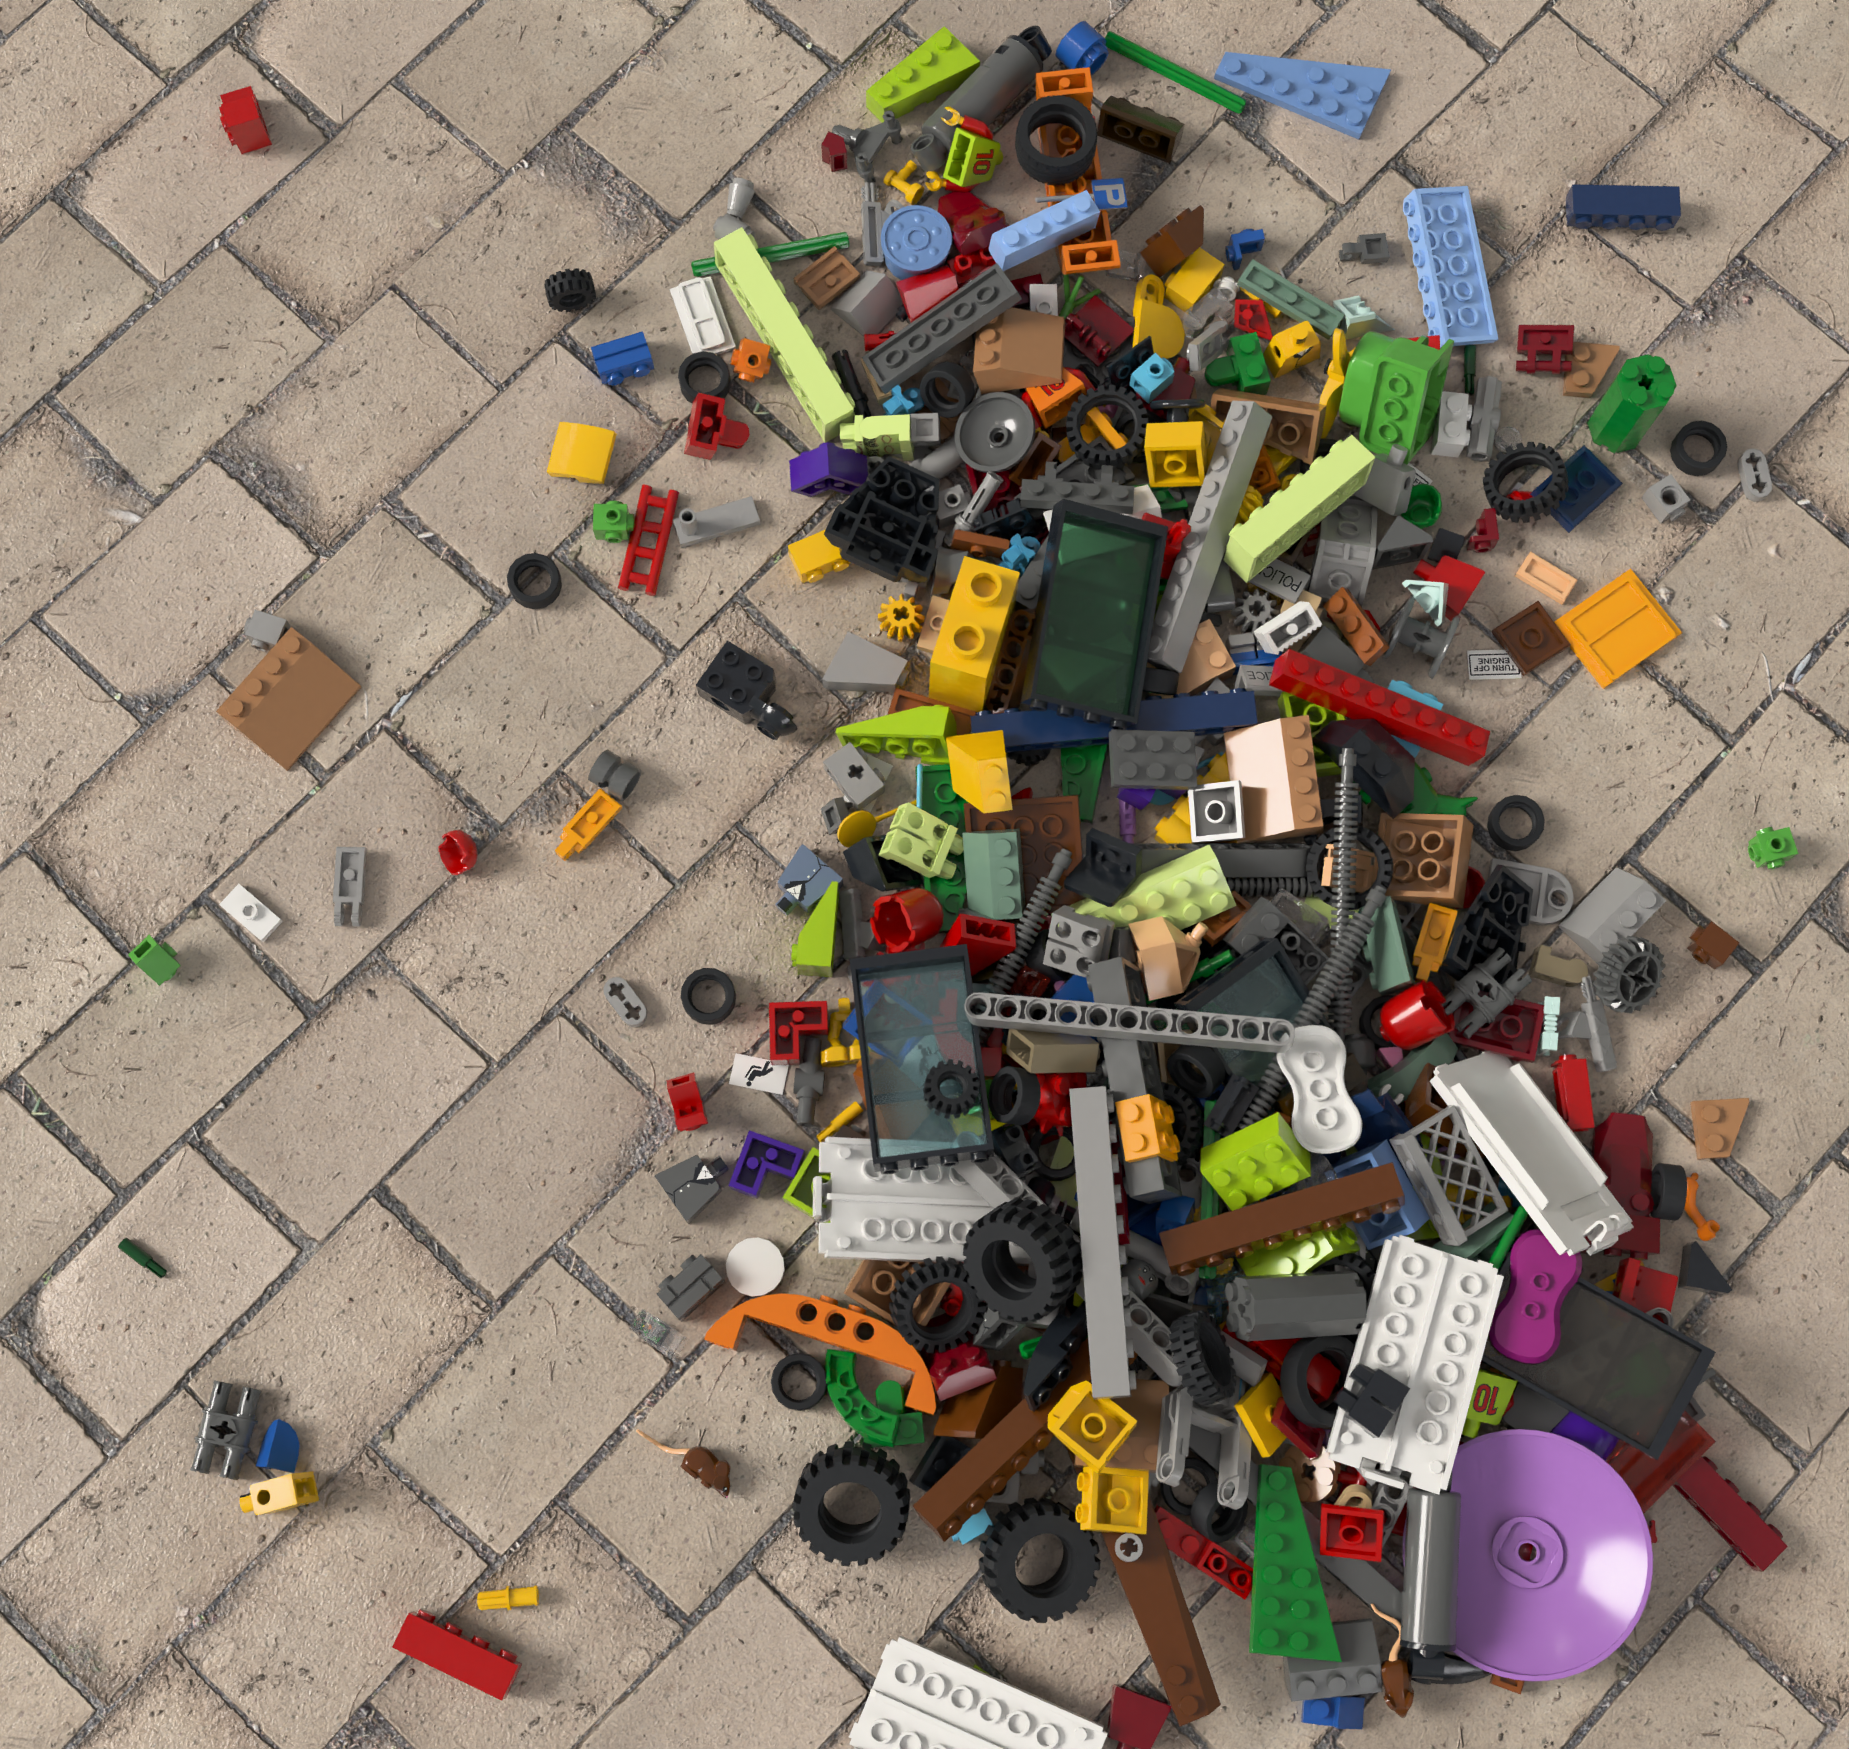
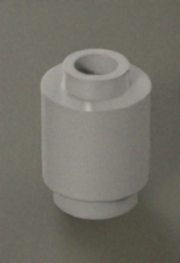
M728 213L723 217L719 216L713 226L715 238L721 239L743 227L747 235L751 234L754 237L755 232L751 230L749 225Z

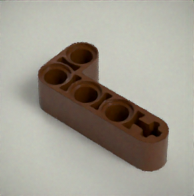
M1036 609L1018 610L1012 613L1009 618L986 699V707L993 714L1004 713L1006 709L1019 708L1021 704ZM1049 614L1046 634L1049 635L1048 628L1051 626L1053 628V636L1066 639L1068 627L1065 621ZM1025 616L1029 620L1028 628H1026L1024 624ZM1017 643H1019V645L1021 646L1020 655L1017 653L1016 650ZM1009 670L1013 672L1012 681L1009 679Z

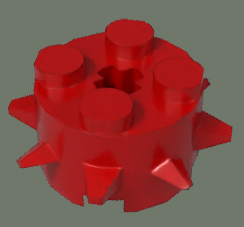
M1034 1073L1040 1083L1041 1097L1038 1110L1033 1118L1037 1121V1125L1040 1126L1043 1134H1046L1052 1126H1056L1059 1136L1062 1137L1063 1127L1072 1126L1069 1089L1087 1088L1086 1073Z

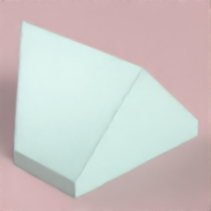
M1360 296L1333 301L1334 308L1345 315L1340 329L1344 331L1346 340L1362 337L1369 331L1381 333L1395 330L1376 315L1375 312L1371 311L1370 307L1365 306V301H1361Z
M1405 580L1402 583L1404 587L1410 590L1415 600L1435 621L1436 626L1440 627L1443 625L1449 584Z

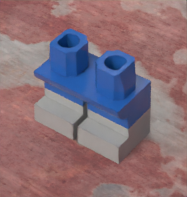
M1253 632L1228 635L1225 647L1236 665L1233 675H1236V678L1240 665L1274 667L1275 660L1282 655L1281 651H1279L1278 655L1265 653Z

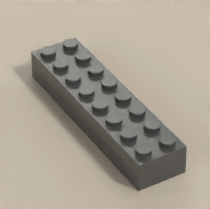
M1123 957L1088 965L1087 985L1089 990L1093 992L1095 1003L1147 1007L1139 967ZM1098 1014L1094 1016L1098 1020L1099 1026L1107 1021L1103 1015ZM1126 1017L1121 1021V1025L1125 1028H1133L1137 1024V1021L1132 1017ZM1097 1037L1105 1060H1102V1069L1104 1075L1109 1079L1110 1089L1107 1090V1094H1113L1115 1118L1112 1119V1124L1116 1125V1135H1119L1121 1147H1118V1157L1125 1168L1126 1176L1123 1177V1185L1126 1193L1131 1198L1147 1204L1183 1197L1176 1161L1170 1162L1157 1156L1129 1163L1126 1162L1115 1102L1147 1094L1165 1102L1154 1042Z

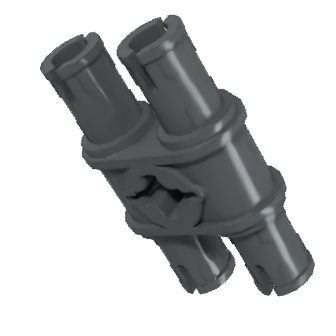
M1500 947L1482 964L1475 963L1472 970L1462 979L1454 982L1453 990L1444 997L1446 1002L1442 1006L1445 1008L1444 1010L1447 1015L1457 1010L1464 1002H1469L1473 1006L1474 1010L1460 1023L1456 1024V1028L1460 1033L1470 1025L1462 1034L1467 1039L1485 1023H1493L1495 1021L1494 1018L1508 1005L1514 1004V997L1528 984L1532 983V979L1528 974L1518 982L1525 973L1521 968L1517 969L1503 984L1498 983L1493 976L1512 961L1508 954L1497 961L1505 952ZM1480 990H1489L1488 996L1480 997L1478 995Z
M214 1380L208 1407L202 1409L203 1417L198 1436L194 1438L196 1440L195 1443H198L190 1470L209 1474L215 1447L222 1445L225 1446L224 1449L227 1452L220 1477L239 1480L244 1454H248V1451L251 1449L249 1447L254 1425L258 1422L256 1421L257 1417L254 1416L262 1390L243 1387L237 1413L229 1415L228 1411L225 1410L233 1384ZM228 1424V1427L236 1431V1433L225 1435L216 1427L227 1426Z

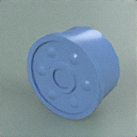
M911 205L898 209L888 217L881 231V247L886 266L893 276L903 280L946 266L952 246V233L948 222L939 212L926 206Z

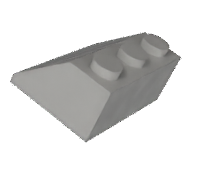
M1616 867L1558 927L1595 962H1601L1603 959L1602 952L1609 951V944H1616L1618 938L1624 939L1627 936H1632L1666 900L1645 880Z

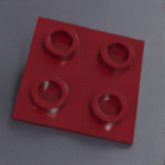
M1095 295L1075 315L1070 313L1066 317L1064 338L1099 367L1134 332V328Z

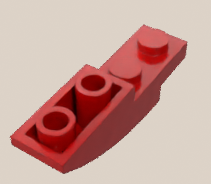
M1156 1505L1154 1511L1167 1549L1246 1600L1252 1590L1253 1568L1207 1539L1162 1507Z

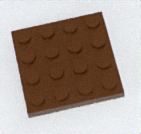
M1079 795L1011 799L1013 810L983 813L969 802L964 803L966 832L1020 829L1025 907L1028 903L1034 905L1029 900L1031 897L1037 898L1033 895L1034 890L1041 891L1036 886L1038 883L1044 885L1039 880L1041 877H1048L1054 865L1052 861L1056 853H1060L1062 848L1072 853L1070 857L1072 861L1068 869L1063 871L1057 883L1062 886L1061 890L1054 889V891L1059 893L1058 896H1051L1055 900L1054 904L1047 903L1052 907L1051 910L1044 909V911L1055 912L1064 905L1070 906L1086 899V897L1064 887L1065 878L1083 859Z

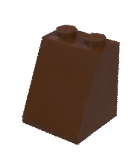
M994 1360L992 1367L997 1379L947 1398L934 1428V1436L982 1440L1021 1402L1023 1368L1011 1367L1012 1361Z

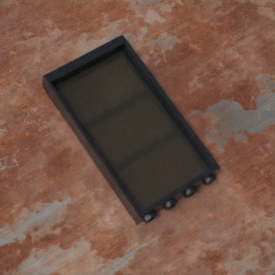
M1510 1247L1502 1262L1504 1263L1499 1274H1497L1504 1276L1496 1308L1503 1301L1509 1290L1512 1247ZM1581 1277L1578 1278L1563 1300L1560 1310V1343L1555 1353L1548 1360L1531 1364L1510 1359L1494 1348L1488 1334L1481 1360L1483 1363L1654 1460L1659 1459L1716 1353Z

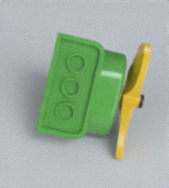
M1335 328L1333 335V359L1329 358L1324 367V374L1329 375L1319 403L1327 405L1321 439L1327 437L1339 411L1342 422L1360 428L1359 440L1367 450L1377 454L1384 453L1389 455L1393 444L1404 446L1408 449L1403 463L1408 464L1433 434L1454 340L1448 339L1441 349L1438 350L1429 347V338L1423 335L1415 342L1407 338L1400 337L1394 339L1374 331H1369L1360 339L1357 346L1348 352L1344 331Z

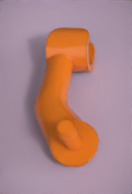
M1692 1173L1691 1177H1686L1687 1197L1684 1209L1697 1226L1698 1237L1703 1241H1709L1716 1236L1715 1233L1719 1231L1720 1225L1714 1220L1706 1221L1696 1206V1193L1699 1186L1696 1180L1699 1176L1697 1173Z

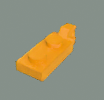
M600 788L563 828V833L560 836L563 842L555 849L556 855L566 861L575 851L580 854L620 812L622 805Z
M1429 903L1413 955L1412 965L1419 967L1415 978L1416 983L1423 979L1427 983L1430 971L1438 973L1458 911Z

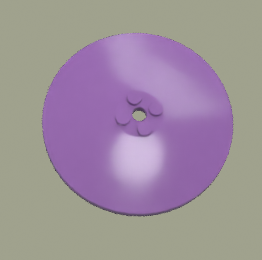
M1531 1429L1502 1430L1476 1437L1458 1446L1452 1468L1451 1491L1461 1494L1456 1650L1453 1652L1468 1663L1484 1671L1501 1677L1523 1681H1550L1566 1678L1581 1673L1609 1657L1627 1639L1638 1623L1647 1603L1653 1575V1550L1648 1524L1642 1508L1630 1487L1618 1472L1598 1454L1578 1442L1550 1432ZM1406 1520L1403 1533V1562L1405 1561ZM1524 1543L1532 1544L1537 1550L1535 1559L1531 1561L1524 1560L1519 1554L1520 1546Z

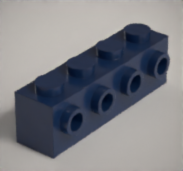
M1572 184L1566 195L1567 226L1578 229L1602 227L1611 230L1623 227L1630 228L1631 230L1656 228L1657 230L1664 231L1674 228L1681 217L1679 186Z

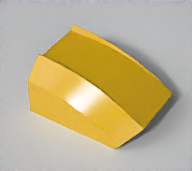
M1088 1381L1071 1386L1048 1414V1429L1098 1474L1137 1425V1420L1111 1399L1094 1400L1092 1384Z

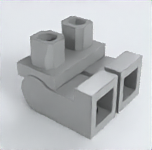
M1062 906L1052 913L1048 934L1050 939L1047 940L1043 964L1078 976L1087 977L1089 975L1088 965L1108 960L1115 923L1103 917L1098 918L1089 914L1084 916L1076 913L1072 907Z

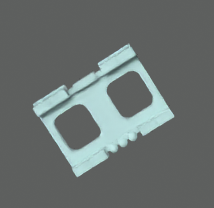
M1545 996L1542 1003H1537L1544 1005V1018L1536 1055L1549 1057L1550 1051H1557L1558 1033H1555L1557 1031L1555 1027L1557 1022L1555 1021L1558 1020L1556 1015H1559L1560 997Z

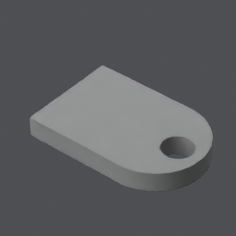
M1496 858L1490 860L1488 878L1497 865H1504L1533 889L1530 924L1552 925L1563 919L1570 911L1573 904V890L1566 877L1558 871ZM1558 892L1564 896L1565 903L1563 906H1556L1552 903V893Z

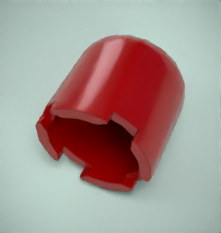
M915 888L880 897L873 904V906H876L874 917L870 918L872 932L878 943H885L891 948V952H900L935 937L943 925L944 913L941 903L932 892L923 888Z
M1423 979L1383 1004L1380 1012L1382 1026L1379 1029L1387 1042L1391 1041L1402 1050H1411L1454 1030V1017L1452 1013L1446 1014L1442 1006L1446 1000L1439 989L1431 981L1426 983Z

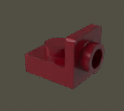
M1495 508L1484 509L1480 518L1476 520L1478 536L1470 537L1466 544L1467 550H1475L1476 553H1486L1495 548L1499 541Z

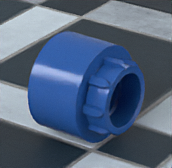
M1081 21L1061 40L1055 56L1068 69L1090 67L1092 76L1105 63L1109 52L1105 46L1106 39L1089 23Z

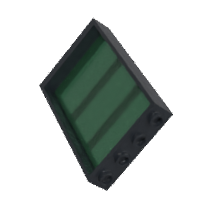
M1062 499L1053 505L1021 703L1029 704L1030 709L1035 711H1047V709L1057 711V715L1060 717H1082L1083 721L1089 724L1107 723L1114 730H1126L1128 727L1138 723L1168 526L1067 499Z

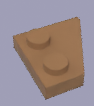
M1574 342L1573 355H1565V361H1572V372H1564L1563 396L1591 398L1620 350V346Z
M1749 1098L1690 1102L1697 1160L1730 1157L1749 1105Z

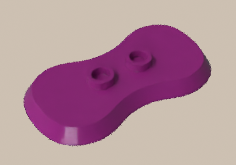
M1537 1229L1522 1234L1512 1247L1509 1290L1503 1301L1495 1309L1489 1330L1490 1341L1501 1354L1510 1359L1531 1364L1548 1360L1557 1350L1561 1338V1306L1565 1296L1577 1282L1582 1271L1580 1252L1571 1256L1567 1252L1559 1255L1542 1231Z

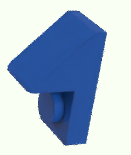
M1340 1696L1303 1700L1301 1722L1333 1726L1337 1729H1363L1365 1698Z

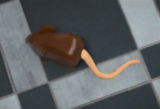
M636 1430L638 1434L663 1451L670 1454L685 1455L680 1466L695 1479L700 1478L702 1480L701 1484L707 1489L713 1485L715 1490L724 1498L728 1497L731 1487L729 1477L730 1464L726 1460L719 1461L713 1451L703 1446L680 1449L669 1448L641 1430Z
M1372 1603L1371 1607L1374 1612L1396 1625L1399 1630V1638L1391 1649L1389 1659L1381 1663V1675L1385 1689V1696L1383 1698L1387 1706L1401 1718H1405L1413 1703L1414 1690L1411 1686L1410 1666L1406 1659L1398 1658L1401 1648V1623L1397 1619L1379 1611Z

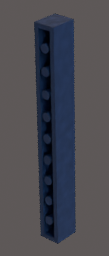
M1236 688L1230 690V693L1218 694V691H1205L1200 696L1180 693L1174 695L1173 698L1162 699L1161 696H1149L1144 701H1141L1138 723L1128 727L1126 730L1194 732L1195 736L1224 734L1257 725L1254 691ZM1124 698L1117 700V703L1106 704L1105 701H1093L1088 706L1122 714ZM1019 708L1006 709L1004 713L993 714L992 711H980L975 716H971L972 734L1003 730L1006 753L1109 744L1110 724L1100 722V724H1089L1084 722L1082 717L1078 716L1073 718L1060 717L1057 715V711L1049 709L1047 711H1021Z

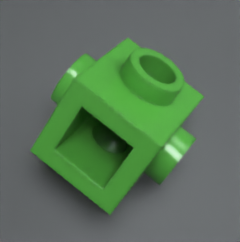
M620 501L594 504L593 532L596 540H605L609 543H620L622 540H629V530H634V514L629 513L627 504H623Z
M1767 827L1756 831V836L1748 841V854L1750 859L1755 861L1757 868L1767 866L1768 870L1782 867L1785 865L1784 861H1788L1798 854L1790 827L1775 831L1773 827Z

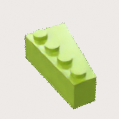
M944 26L866 90V107L882 123L885 122L883 115H885L886 111H892L895 119L913 111L914 107L924 102L928 104L936 100V96L958 89L980 66V61Z

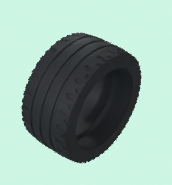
M1052 95L1034 101L1024 110L1017 125L1015 149L1020 166L1034 180L1043 184L1046 183L1047 185L1068 184L1085 174L1094 159L1097 145V128L1093 115L1084 104L1070 97ZM1046 124H1063L1071 127L1080 135L1082 147L1074 154L1063 158L1049 157L1041 154L1032 146L1030 135L1038 127Z

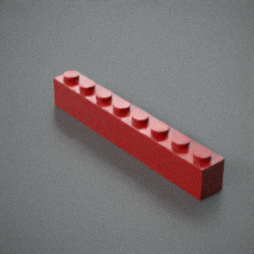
M1288 649L1275 660L1269 685L1351 719L1374 718L1390 735L1466 766H1470L1485 756L1490 735L1489 730L1291 649Z

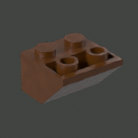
M1200 205L1191 211L1188 207L1176 219L1171 220L1159 232H1156L1145 241L1148 246L1140 254L1156 276L1162 277L1203 245L1204 208Z

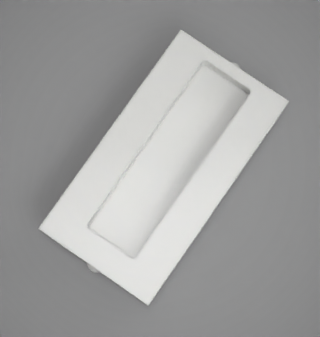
M711 276L703 279L700 277L691 279L670 289L692 354L706 351L719 355L732 351L734 348L736 349Z

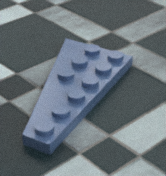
M1225 52L1214 79L1359 140L1390 75L1391 69Z

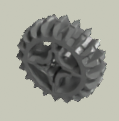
M1627 936L1624 939L1618 938L1616 944H1609L1608 952H1602V961L1596 962L1599 968L1593 973L1597 978L1593 985L1596 987L1595 994L1600 1000L1602 999V1003L1616 1012L1631 1014L1635 1010L1641 1011L1643 1005L1649 1006L1651 997H1657L1655 992L1657 988L1662 987L1660 980L1665 977L1662 970L1666 967V964L1662 962L1664 955L1649 940L1634 936Z

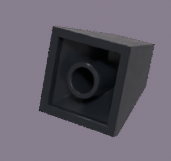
M886 835L865 837L843 851L853 878L882 892L917 887L923 884L919 872L895 860H887L879 856Z

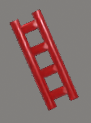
M644 484L641 487L634 517V530H631L618 589L628 591L630 582L647 585L645 594L655 596L679 492L669 490L667 498L651 495L652 487ZM648 506L664 509L661 523L645 521ZM642 531L658 534L655 549L639 546ZM636 557L652 560L649 575L633 572Z

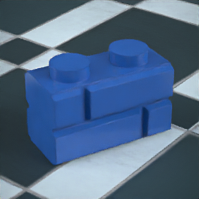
M643 331L591 347L602 385H618L624 381V378L633 375L635 377H643L649 374L650 370L654 369L653 360Z

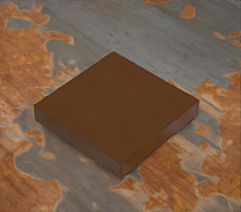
M1539 601L1492 630V634L1523 676L1560 654L1571 645Z

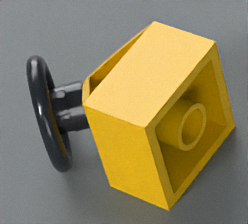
M1159 400L1150 403V408L1153 410H1167V423H1147L1144 449L1150 488L1202 486L1208 464L1203 421L1189 422V409L1205 407L1206 403L1204 400Z

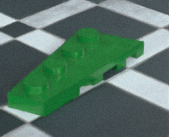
M1108 744L1061 748L1063 796L1079 795L1081 822L1093 824Z

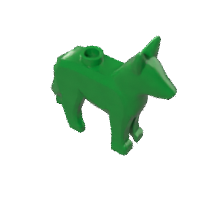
M1415 762L1414 800L1401 813L1466 816V808L1472 806L1478 797L1458 798L1437 794L1430 784L1432 777L1425 767L1420 768ZM1361 789L1358 795H1361L1363 803L1367 805L1371 802V797Z

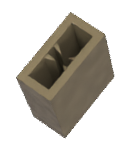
M1009 1029L1006 1053L1029 1073L1095 1072L1096 1063L1100 1058L1099 1043L1090 1036Z

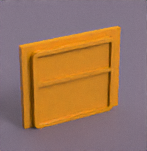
M1631 568L1554 621L1571 644L1570 648L1603 689L1682 634Z

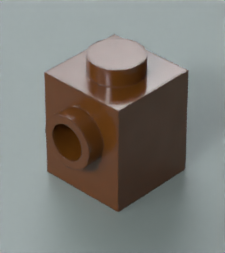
M1711 921L1704 927L1699 925L1689 936L1692 942L1687 949L1692 952L1695 960L1702 964H1707L1715 970L1724 964L1740 942Z

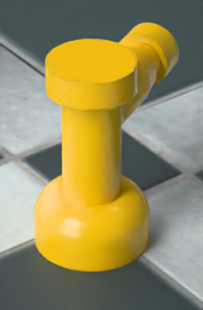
M910 160L898 173L891 169L884 178V184L887 186L892 185L903 192L906 201L911 205H915L924 193V186L919 183L911 185L906 182L910 174L917 169V165Z

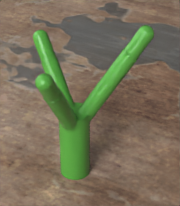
M1063 274L1065 304L1058 316L1066 319L1075 307L1100 294V289H1096L1075 301L1084 279L1083 275L1078 277L1070 295L1069 274Z

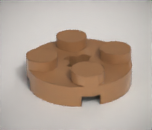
M1324 1444L1321 1446L1319 1456L1310 1459L1298 1447L1293 1445L1279 1462V1466L1291 1467L1300 1502H1320L1326 1500L1337 1489L1338 1484L1336 1482L1338 1474H1340V1464L1329 1459L1330 1453L1326 1452L1327 1446ZM1307 1465L1315 1466L1316 1468L1313 1472L1315 1477L1313 1480L1305 1475Z

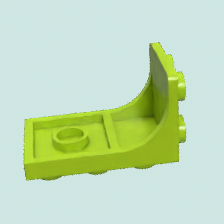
M1344 1223L1341 1228L1335 1231H1317L1312 1233L1313 1235L1308 1239L1296 1241L1294 1238L1284 1241L1283 1245L1271 1250H1267L1266 1247L1255 1250L1254 1254L1249 1257L1240 1259L1236 1257L1246 1276L1310 1273L1334 1257L1358 1252L1360 1247L1357 1243L1356 1234Z

